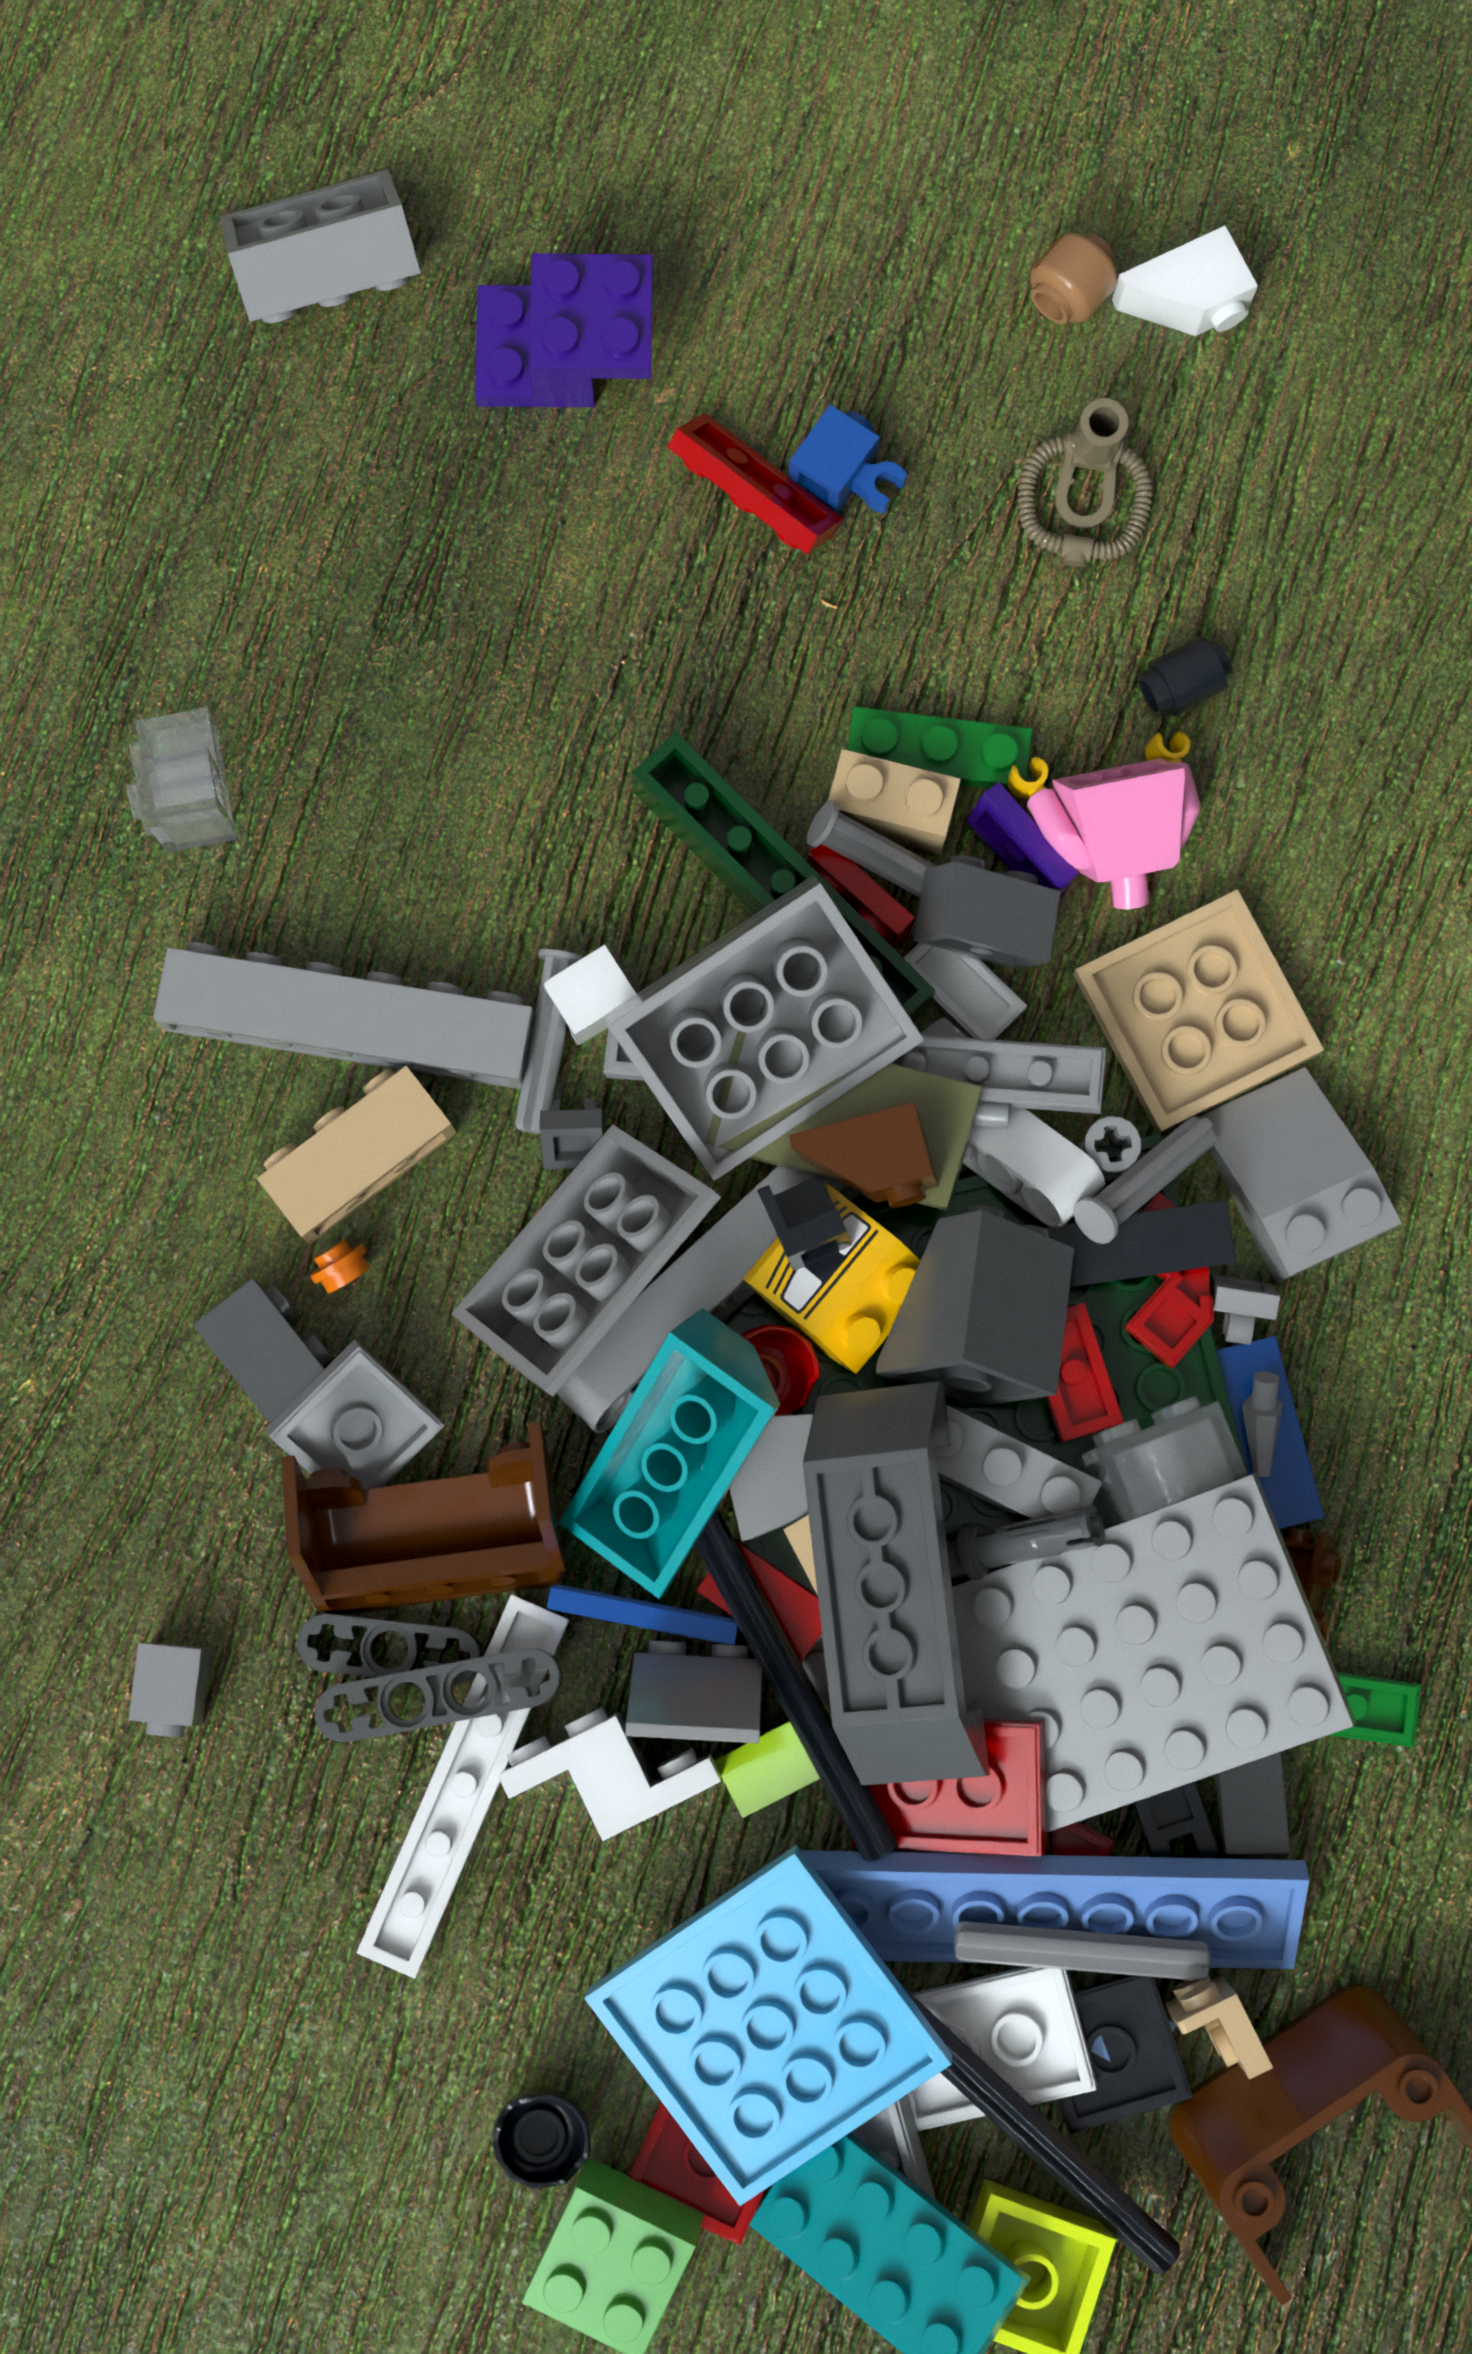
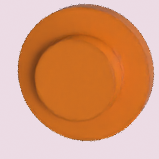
M343 1239L313 1258L319 1268L309 1276L314 1284L321 1282L329 1294L353 1281L370 1268L363 1256L367 1249L363 1243L351 1248L346 1239Z

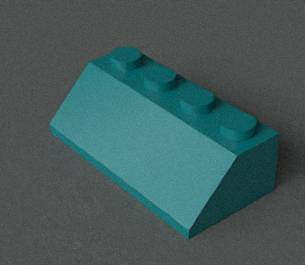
M703 1308L671 1330L559 1521L560 1525L658 1599L667 1591L780 1406L754 1345Z

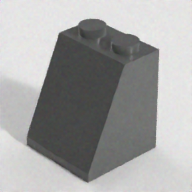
M970 1206L966 1208V1213L938 1219L878 1358L876 1374L905 1385L943 1381L945 1399L967 1408L1057 1395L1074 1248L1051 1239L1050 1232L1042 1227L1018 1225L1004 1219L1003 1211L990 1206Z

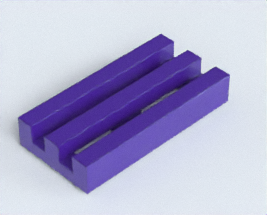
M1000 782L982 795L966 819L967 823L1009 871H1021L1036 875L1039 878L1038 885L1061 891L1060 897L1063 891L1069 887L1070 882L1079 874L1071 864L1054 850L1044 838L1039 827Z

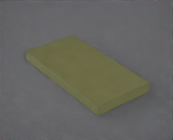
M737 1031L728 1063L738 1065L747 1032ZM890 1063L749 1158L839 1182L801 1160L791 1146L789 1135L914 1101L920 1114L938 1187L925 1190L927 1197L917 1203L949 1211L983 1090L978 1085ZM848 1073L718 1147L735 1151ZM727 1076L723 1079L717 1099V1104L721 1108L724 1107L725 1109L734 1076ZM714 1113L705 1140V1144L712 1146L715 1145L722 1120L721 1117Z

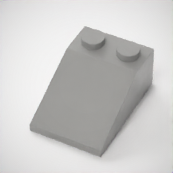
M1306 1067L1197 1117L1199 1119L1207 1117L1213 1123L1212 1130L1218 1137L1216 1144L1209 1151L1275 1284L1376 1238L1402 1224L1374 1167Z
M649 1640L648 1653H634L625 1736L759 1743L762 1669L756 1659L749 1658V1646L712 1644L711 1656L686 1655L687 1642Z

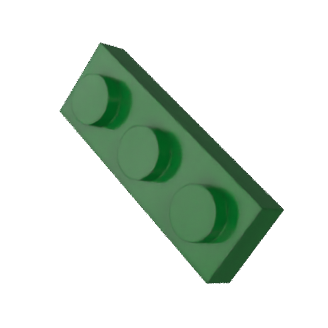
M853 707L848 751L961 779L959 785L990 789L1000 782L1007 791H1010L1007 779L1013 765L1018 769L1020 777L1025 781L1027 780L1032 728Z

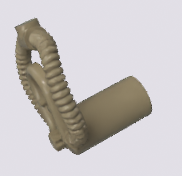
M1098 398L1090 402L1083 409L1074 433L1066 432V435H1063L1062 438L1060 436H1056L1055 439L1049 438L1048 442L1043 441L1041 446H1036V451L1031 452V457L1027 458V463L1023 465L1024 470L1021 471L1022 477L1019 479L1021 484L1018 485L1020 491L1017 493L1019 496L1017 501L1020 503L1018 504L1020 509L1018 514L1020 515L1019 520L1022 522L1021 526L1024 528V533L1029 535L1028 537L1031 541L1034 540L1035 545L1040 544L1042 549L1047 547L1048 551L1053 550L1055 553L1060 551V558H1063V563L1068 566L1085 567L1086 562H1090L1091 557L1094 560L1098 558L1100 560L1105 558L1111 560L1112 558H1119V555H1126L1128 551L1132 550V547L1136 546V541L1140 540V535L1143 534L1142 530L1145 529L1144 524L1147 523L1146 518L1149 517V511L1151 510V497L1153 496L1151 490L1153 486L1150 484L1152 483V479L1149 477L1150 472L1146 470L1147 465L1143 463V458H1137V452L1132 453L1131 448L1126 449V445H1124L1122 440L1129 426L1128 415L1125 408L1118 401L1110 398ZM1064 451L1065 459L1055 492V507L1060 518L1068 525L1078 529L1093 528L1101 524L1110 515L1114 504L1116 465L1120 461L1126 468L1128 467L1131 475H1133V480H1135L1134 485L1137 492H1135L1136 498L1134 501L1136 503L1133 504L1134 509H1132L1128 525L1119 538L1111 542L1099 543L1097 541L1094 543L1093 538L1064 534L1062 539L1061 535L1057 536L1050 531L1047 532V529L1040 525L1035 514L1036 505L1034 502L1036 500L1034 497L1036 494L1034 491L1036 487L1034 485L1037 484L1036 480L1040 470L1043 468L1042 465L1049 461V457L1052 458L1053 455L1057 456L1058 453L1062 454ZM1075 467L1104 471L1103 483L1098 488L1099 492L1102 493V503L1100 508L1089 516H1081L1074 513L1067 503L1069 487H1072L1075 482L1074 478H1072Z

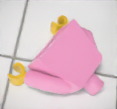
M1177 732L1170 740L1172 753L1166 750L1162 742V735L1157 733L1145 747L1147 761L1052 780L1053 789H1046L1044 786L1048 776V767L1041 758L1033 757L1029 764L1032 773L1036 777L1037 781L1035 782L1023 780L1014 765L1008 774L1007 784L1009 790L1018 798L1029 799L1027 807L1044 838L1054 850L1086 877L1096 882L1111 881L1114 908L1134 909L1149 904L1147 873L1174 868L1178 864L1180 848L1185 846L1200 813L1201 804L1190 766L1182 762V759L1190 750V739L1184 733Z

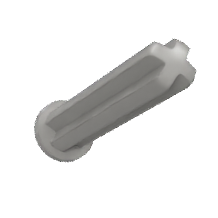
M832 800L826 802L820 808L808 830L807 844L810 846L818 847L822 844L919 898L921 897L925 869L936 866L840 813L839 805Z
M540 949L538 952V958L545 961L515 1119L517 1129L527 1133L540 1134V1111H549L554 1099L567 1023L546 992L544 983L584 958L581 955L567 951Z
M1191 1116L1094 1198H1082L1074 1207V1218L1080 1230L1094 1242L1100 1244L1111 1242L1117 1236L1118 1226L1216 1144L1218 1136L1212 1130V1121L1207 1117L1199 1119Z

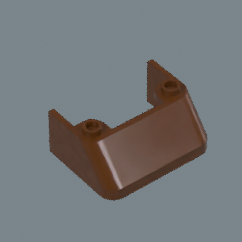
M541 1422L528 1423L529 1443L516 1442L502 1446L498 1450V1454L488 1460L487 1473L364 1489L358 1479L348 1476L347 1471L339 1468L320 1469L311 1473L310 1478H305L294 1455L281 1457L287 1556L315 1608L318 1611L329 1614H350L539 1588L563 1580L566 1577L564 1549L551 1461Z
M1349 1984L1339 1988L1261 2041L1273 2066L1272 2069L1249 2080L1238 2063L1228 2068L1224 2066L1192 2088L1193 2098L1173 2103L1168 2112L1167 2130L1170 2139L1254 2270L1281 2306L1290 2301L1292 2297L1255 2241L1280 2221L1286 2205L1283 2185L1269 2163L1376 2090L1386 2105L1396 2115L1407 2121L1424 2122L1443 2112L1462 2143L1472 2150L1471 2110L1444 2069L1387 1999L1376 1990L1363 1984Z

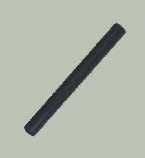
M716 1509L695 1546L862 1858L867 1862L875 1861L893 1851L897 1846V1840L868 1786L861 1785L833 1729L830 1715L720 1511Z
M902 1986L952 2053V2065L940 2073L1155 2274L1162 2275L1169 2270L1181 2253L1179 2243Z

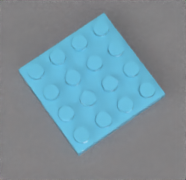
M797 1845L590 1986L584 1997L739 2206L952 2065V2053Z

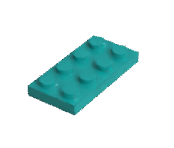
M852 2133L847 2134L775 2182L749 2223L753 2229L903 2354H985L1032 2278Z

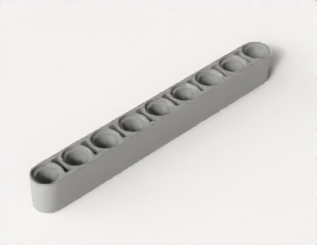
M947 1018L938 1019L921 1033V1035L969 1038ZM780 1166L776 1167L637 1296L556 1392V1395L597 1434L608 1430L616 1424L671 1330L701 1308L724 1323L756 1293L743 1280V1277L778 1237L757 1190L769 1185L773 1195H776L818 1176ZM821 1178L823 1182L833 1187L850 1202H853L860 1195L859 1192L843 1183Z

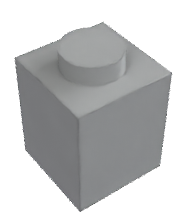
M154 1642L138 1643L128 1720L147 1722L145 1734L168 1737H184L185 1726L202 1725L204 1723L212 1648Z

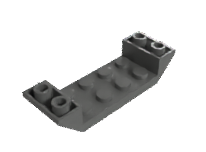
M943 1381L817 1396L803 1458L832 1725L861 1785L990 1775L982 1708L966 1709L935 1450L937 1447L951 1446Z

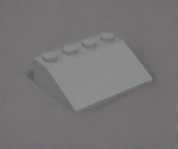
M814 875L606 1014L607 1027L713 1181L924 1041L861 943ZM739 1030L746 1032L738 1064L736 1065L728 1062L737 1031ZM845 1075L735 1151L718 1147ZM727 1076H734L725 1109L724 1107L721 1108L717 1104V1099L723 1079ZM713 1113L722 1118L714 1146L705 1144Z
M612 1124L603 1137H601L451 1314L495 1353L553 1397L721 1197L713 1189Z

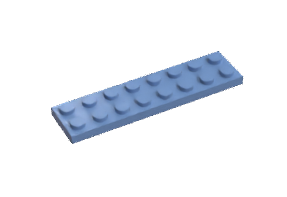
M801 1850L883 1961L981 1963L960 1961L955 1956V1930L957 1924L964 1921L1202 1941L1208 1945L1211 1968L1294 1969L1309 1886L1306 1860L890 1852L875 1861L867 1862L862 1858L859 1851Z

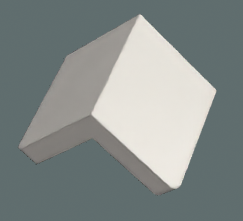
M605 945L544 983L546 992L569 1026L571 1036L577 1045H581L607 1029L606 1014L636 995V992Z

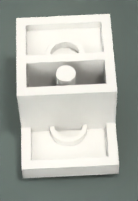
M603 1707L566 1725L565 1728L569 1738L553 1746H550L546 1736H543L506 1755L511 1767L498 1774L503 1788L510 1799L569 1770L602 1841L721 1782V1774L711 1753L708 1752L697 1757L693 1747L660 1763L657 1769L661 1777L653 1780L633 1736H625L626 1722L621 1712L607 1718Z

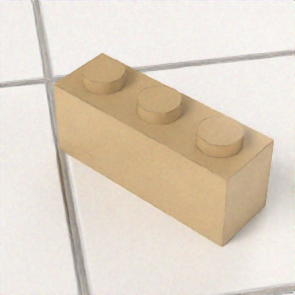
M407 1066L397 1073L390 1068L374 1077L363 1088V1092L366 1094L364 1098L348 1110L344 1106H338L329 1111L314 1125L313 1128L317 1132L299 1147H296L294 1143L285 1145L265 1161L264 1166L267 1171L260 1175L257 1180L307 1243L312 1244L457 1134L450 1121Z

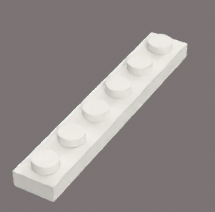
M511 1595L485 1656L521 1649H542L555 1656L570 1619L515 1595ZM530 1659L526 1661L527 1668L524 1673L503 1676L504 1663L495 1664L493 1667L501 1683L499 1703L510 1702L505 1689L512 1687H529L532 1696H537L540 1691V1684L544 1682L548 1669L537 1668L535 1660ZM478 1672L463 1704L466 1708L479 1706L488 1694L486 1679ZM532 1708L455 1723L356 1952L357 1954L414 1979L418 1976L501 1781L498 1774L506 1770L509 1764L506 1755L515 1750Z

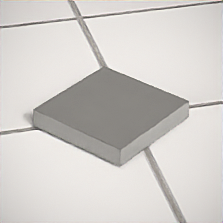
M354 1339L265 1430L268 1436L290 1456L294 1455L297 1462L310 1474L320 1469L339 1468L347 1471L348 1476L358 1479L364 1489L384 1487L445 1425L432 1410Z

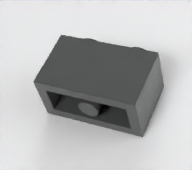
M952 856L949 863L925 869L913 941L1015 969L1050 963L1061 891L1038 885L1039 878L1030 873L1005 871L1000 874L986 870L987 863L984 860L970 856Z
M252 1278L193 1324V1326L266 1420L271 1423L335 1358L313 1331L305 1338L290 1321V1318L298 1313V1311L275 1283L268 1289H265L262 1284Z

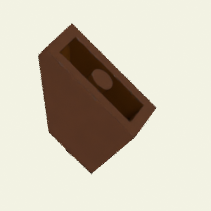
M914 1101L789 1135L791 1146L801 1160L876 1203L888 1200L889 1207L892 1208L907 1206L924 1200L927 1197L925 1190L938 1187L920 1114Z

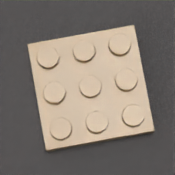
M1238 889L1075 969L1073 973L1157 1134L1163 1133L1185 1122L1191 1116H1197L1324 1051Z

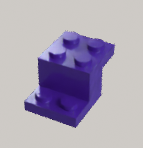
M532 253L531 285H478L475 384L477 407H595V378L652 379V254Z

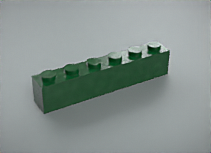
M676 731L631 773L634 794L754 914L814 875L861 943L911 1021L914 1022L931 1006L936 990Z

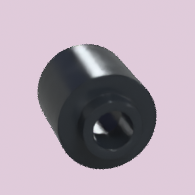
M1198 636L1148 662V669L1139 673L1137 679L1146 703L1157 717L1167 713L1176 716L1227 690L1228 682L1226 676L1232 674V665L1226 651L1219 642L1215 641L1210 644L1206 638Z

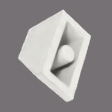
M1223 226L1119 274L1112 302L1117 311L1197 336L1212 328H1215L1217 332H1222L1240 323L1248 315V310L1258 285L1226 226Z

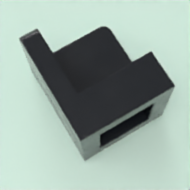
M820 1177L809 1179L776 1195H773L769 1185L757 1190L793 1272L852 1246L837 1208H835Z

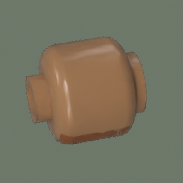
M1068 232L1058 237L1034 264L1030 273L1032 286L1030 295L1036 308L1049 320L1061 325L1067 322L1077 324L1089 320L1114 292L1118 283L1117 268L1113 263L1115 255L1110 245L1095 234H1089L1086 237L1079 233Z

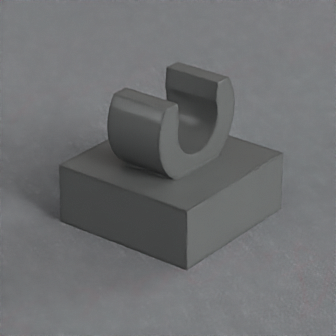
M592 1098L584 1099V1110H561L560 1099H553L549 1111H540V1137L544 1169L576 1168L601 1137H603L602 1109H596Z

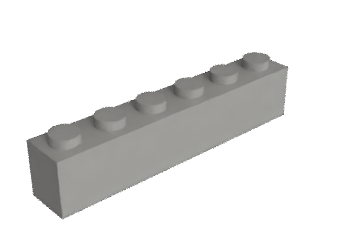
M189 942L187 943L186 950L167 947L153 1020L167 1032L400 1070L407 1066L412 1072L521 1089L534 1012L531 1006L523 1005L524 998L510 993L491 991L488 992L487 999L463 996V988L444 982H428L426 989L403 986L404 980L401 977L388 973L368 972L366 980L343 976V969L331 964L308 962L306 970L285 967L283 966V959L270 954L248 952L246 960L223 957V950L216 946Z

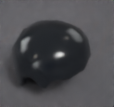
M535 2086L519 2092L500 2111L492 2130V2145L495 2159L509 2179L531 2189L565 2185L577 2173L585 2161L589 2159L591 2152L588 2116L574 2097L556 2087Z

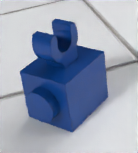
M831 404L789 460V477L837 514L853 492L864 499L867 506L873 511L885 514L889 508L890 499L878 492L875 486L882 481H888L896 487L903 489L907 481L905 470L898 464L889 461L874 464L877 460L880 437L875 434L873 426L861 415L852 411L843 413Z

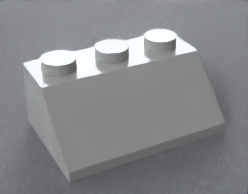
M388 169L220 216L227 253L249 322L259 319L266 323L280 322L292 317L296 313L297 308L319 303L323 307L336 306L350 300L354 292L371 287L381 291L396 289L405 285L409 281L410 276L421 273L402 204Z

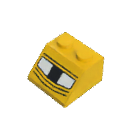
M824 1182L830 1198L845 1225L852 1246L793 1272L777 1237L743 1277V1280L821 1353L857 1374L888 1337L920 1260L898 1238Z

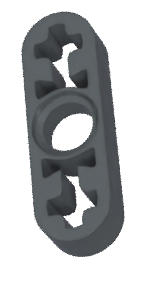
M321 1614L309 1619L301 1628L297 1640L299 1654L309 1667L318 1671L368 1677H379L413 1670L420 1655L418 1633L430 1635L425 1646L426 1648H447L450 1638H456L460 1640V1650L469 1652L470 1659L482 1657V1650L478 1640L464 1629L338 1614ZM326 1624L334 1625L335 1636L357 1639L356 1626L366 1627L367 1631L360 1645L362 1666L351 1664L356 1653L355 1651H333L330 1661L322 1660L321 1649L312 1647L311 1640L313 1635L323 1634ZM385 1631L398 1632L405 1638L408 1645V1654L405 1661L396 1668L381 1666L373 1656L374 1641ZM423 1660L424 1668L445 1664L441 1661ZM474 1670L463 1672L457 1677L454 1685L469 1681L477 1672Z

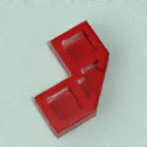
M1159 1192L1141 1213L1176 1208L1177 1206ZM1208 1267L1156 1275L1163 1283L1123 1327L1170 1369L1179 1362L1214 1321Z

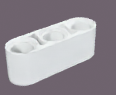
M1010 1107L1008 1128L973 1126L963 1164L1050 1228L1059 1229L1074 1217L1076 1203L1085 1197L1094 1198L1105 1188L1104 1175L1094 1160L1025 1108Z

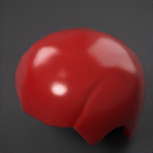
M767 1324L748 1329L740 1336L754 1345L779 1400L780 1406L774 1416H789L802 1409L806 1405L816 1380L820 1377V1366L812 1343L795 1329Z

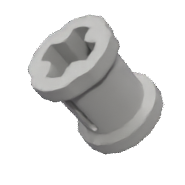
M1108 1116L1097 1120L1089 1128L1078 1148L1094 1160L1104 1175L1105 1181H1113L1136 1162L1141 1151V1138L1138 1130L1130 1121L1121 1117ZM1104 1136L1109 1137L1112 1146H1122L1123 1148L1114 1162L1109 1161V1156L1106 1152H1096L1095 1148L1098 1147Z

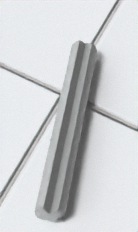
M964 1921L957 1924L954 1936L956 1958L960 1961L1203 1981L1208 1977L1211 1961L1208 1945L1202 1941Z

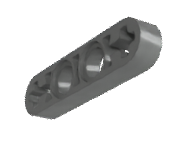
M521 1649L342 1683L328 1688L319 1697L315 1706V1721L318 1729L325 1737L336 1742H352L538 1707L551 1702L559 1694L563 1684V1671L559 1661L551 1653L542 1649ZM530 1659L535 1660L537 1668L549 1670L550 1680L540 1684L539 1695L533 1697L530 1688L526 1686L505 1689L510 1702L499 1703L501 1683L493 1667L495 1664L504 1663L503 1676L524 1673L527 1668L526 1661ZM468 1670L480 1673L486 1679L488 1685V1694L485 1700L475 1708H466L460 1705L453 1693L457 1677ZM406 1682L418 1685L425 1695V1706L422 1713L412 1720H404L398 1717L391 1706V1697L394 1690ZM373 1687H379L377 1707L385 1723L384 1726L375 1727L377 1714L359 1716L352 1719V1730L345 1732L343 1722H332L330 1712L332 1709L340 1707V1696L346 1694L349 1704L374 1702L369 1690Z

